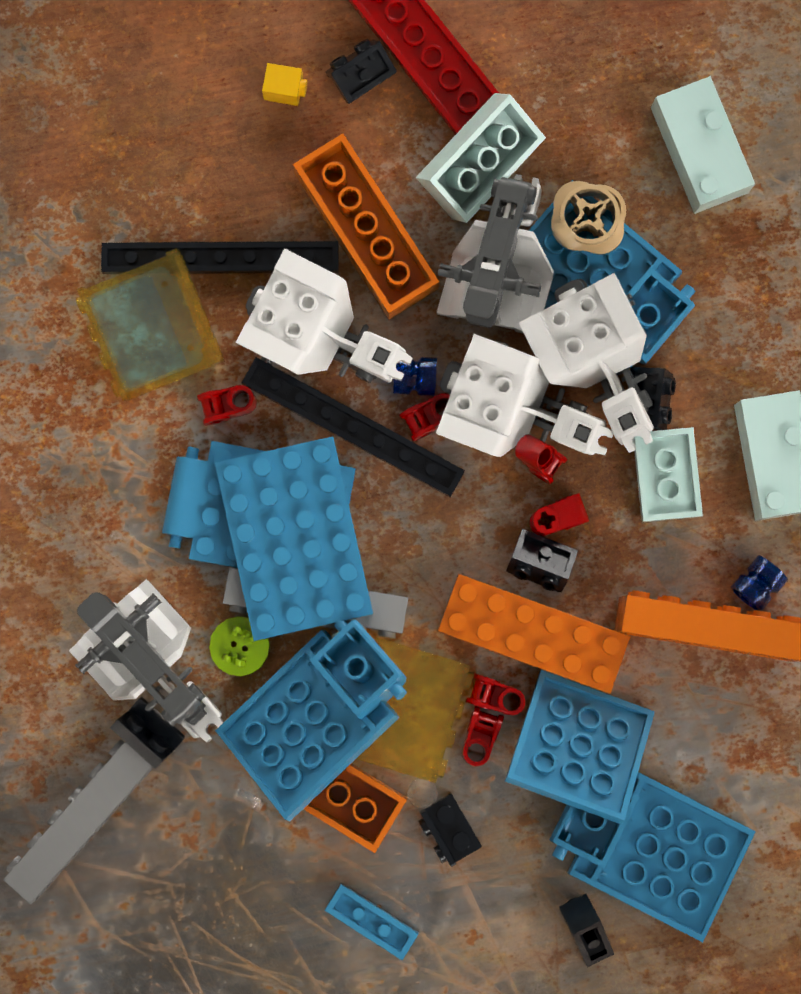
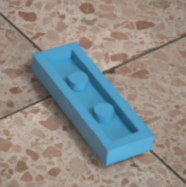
M342 883L325 908L326 912L401 960L404 959L419 934L416 930Z

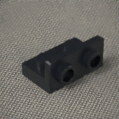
M369 39L361 41L354 46V53L348 57H345V55L337 57L330 62L331 68L325 71L327 76L334 81L346 103L350 104L397 72L380 41H369Z
M631 367L630 371L634 378L643 373L647 374V378L638 382L637 385L640 391L644 389L647 391L653 403V406L648 408L647 414L654 429L667 430V424H670L672 421L671 395H674L676 389V380L673 374L665 368Z
M522 529L506 572L513 574L520 580H529L539 584L546 590L562 592L570 577L578 550Z
M141 697L110 728L156 769L185 739V735L175 726H171L155 708L146 711L145 707L149 702Z
M452 793L420 811L423 818L418 822L427 837L431 834L434 836L438 845L433 848L442 864L448 861L452 867L456 865L457 861L482 847Z

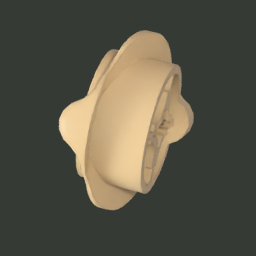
M572 181L566 183L557 191L553 204L551 229L554 238L560 245L569 250L586 251L593 254H606L619 246L624 235L626 205L623 197L617 190L607 185ZM591 196L600 199V201L590 204L583 198L580 199V197ZM572 203L577 218L571 226H568L565 221L564 211ZM607 209L613 217V225L608 232L604 230V224L600 219ZM586 213L588 216L595 214L593 222L590 219L582 221L584 214ZM582 231H588L594 237L598 236L599 238L584 239L577 236V234Z

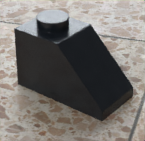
M587 894L572 898L567 903L559 906L587 968L614 955L601 920Z

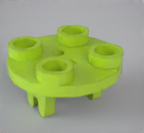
M237 616L226 619L216 627L211 635L209 649L212 660L220 670L228 675L241 677L253 674L263 666L268 658L270 643L268 638L254 641L249 618ZM233 641L237 643L236 647L231 646ZM246 645L248 650L243 651V646Z

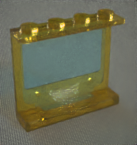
M177 248L166 252L167 256L89 288L80 287L77 289L79 297L75 299L78 308L82 314L87 313L91 323L87 326L88 332L93 342L98 341L102 352L98 354L105 370L110 369L114 379L110 381L111 388L117 398L121 396L122 401H129L225 362L181 251Z

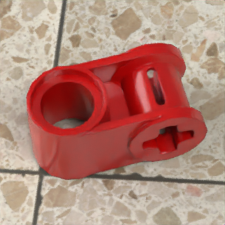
M244 385L207 391L197 395V400L202 403L205 416L203 424L205 426L219 424L232 418L248 415L255 410L257 405L255 394ZM241 393L248 394V404L244 407H237L235 405L236 397Z
M438 394L399 414L401 419H405L412 433V441H417L438 428L442 415L436 412V406L439 402H448L449 394ZM414 417H417V419H418V421H419V423H420V425H421V428L418 426V424H417L416 420L414 419Z
M530 434L524 435L518 441L515 449L516 457L529 468V471L550 485L553 483L552 477L562 463L565 464L568 460L554 446Z
M577 493L538 509L531 515L529 526L533 533L546 536L563 529L567 530L579 526L590 520L580 493ZM541 514L544 518L549 517L551 523L547 525V529L545 525L539 526L538 520L542 518Z
M474 674L475 683L470 697H467L465 702L507 715L519 714L524 709L525 697L521 691L501 684L500 681ZM483 685H486L483 697L480 699ZM515 693L520 698V705L516 710L511 711L504 707L503 698L506 694Z
M478 706L474 707L461 752L462 758L467 764L481 766L488 761L494 742L499 735L504 715L499 714L495 716L480 711ZM479 720H480V721H483V722H486V723H489V724H491L492 726L490 727V726L484 725V724H482V723H479ZM472 744H479L484 750L482 759L476 762L472 761L467 753L468 748Z

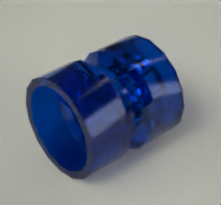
M420 357L418 361L412 359L410 365L404 362L396 364V369L402 372L404 377L402 381L394 379L393 394L410 395L412 391H416L420 396H435L437 358Z
M758 555L747 567L748 575H740L732 584L731 590L749 607L762 611L772 600L770 594L778 593L788 582V578L772 562Z

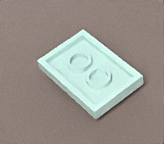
M694 427L651 431L653 441L647 445L642 437L635 436L633 443L636 446L634 453L642 522L702 517Z

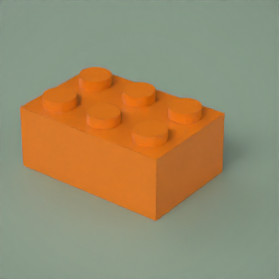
M351 763L304 810L376 853L406 803L407 797Z

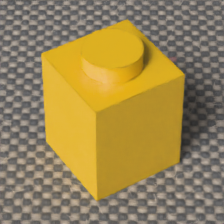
M267 63L262 88L264 100L298 106L300 97H305L308 83V80L303 79L302 69Z

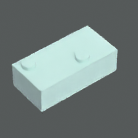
M711 76L655 97L651 110L694 214L748 194L755 185V182Z
M494 93L416 176V179L452 220L467 223L478 212L480 205L485 204L491 198L494 179L500 180L501 177L509 178L546 137L510 94Z
M800 390L740 400L734 405L755 521L801 514Z

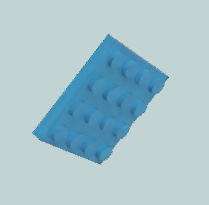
M541 670L505 782L622 825L626 818L655 711Z

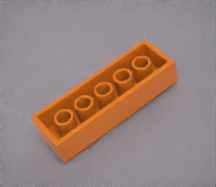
M343 133L293 164L295 176L388 320L439 289L440 281Z
M461 574L457 575L437 632L606 694H611L631 637Z
M636 590L628 592V595L619 597L614 631L622 634L790 662H801L800 617L783 615V617L776 616V619H772L770 612L757 610L741 614V608L723 605V607L717 606V609H711V603L693 600L692 602L687 601V604H681V598L666 595L658 596L656 600L650 599V593Z

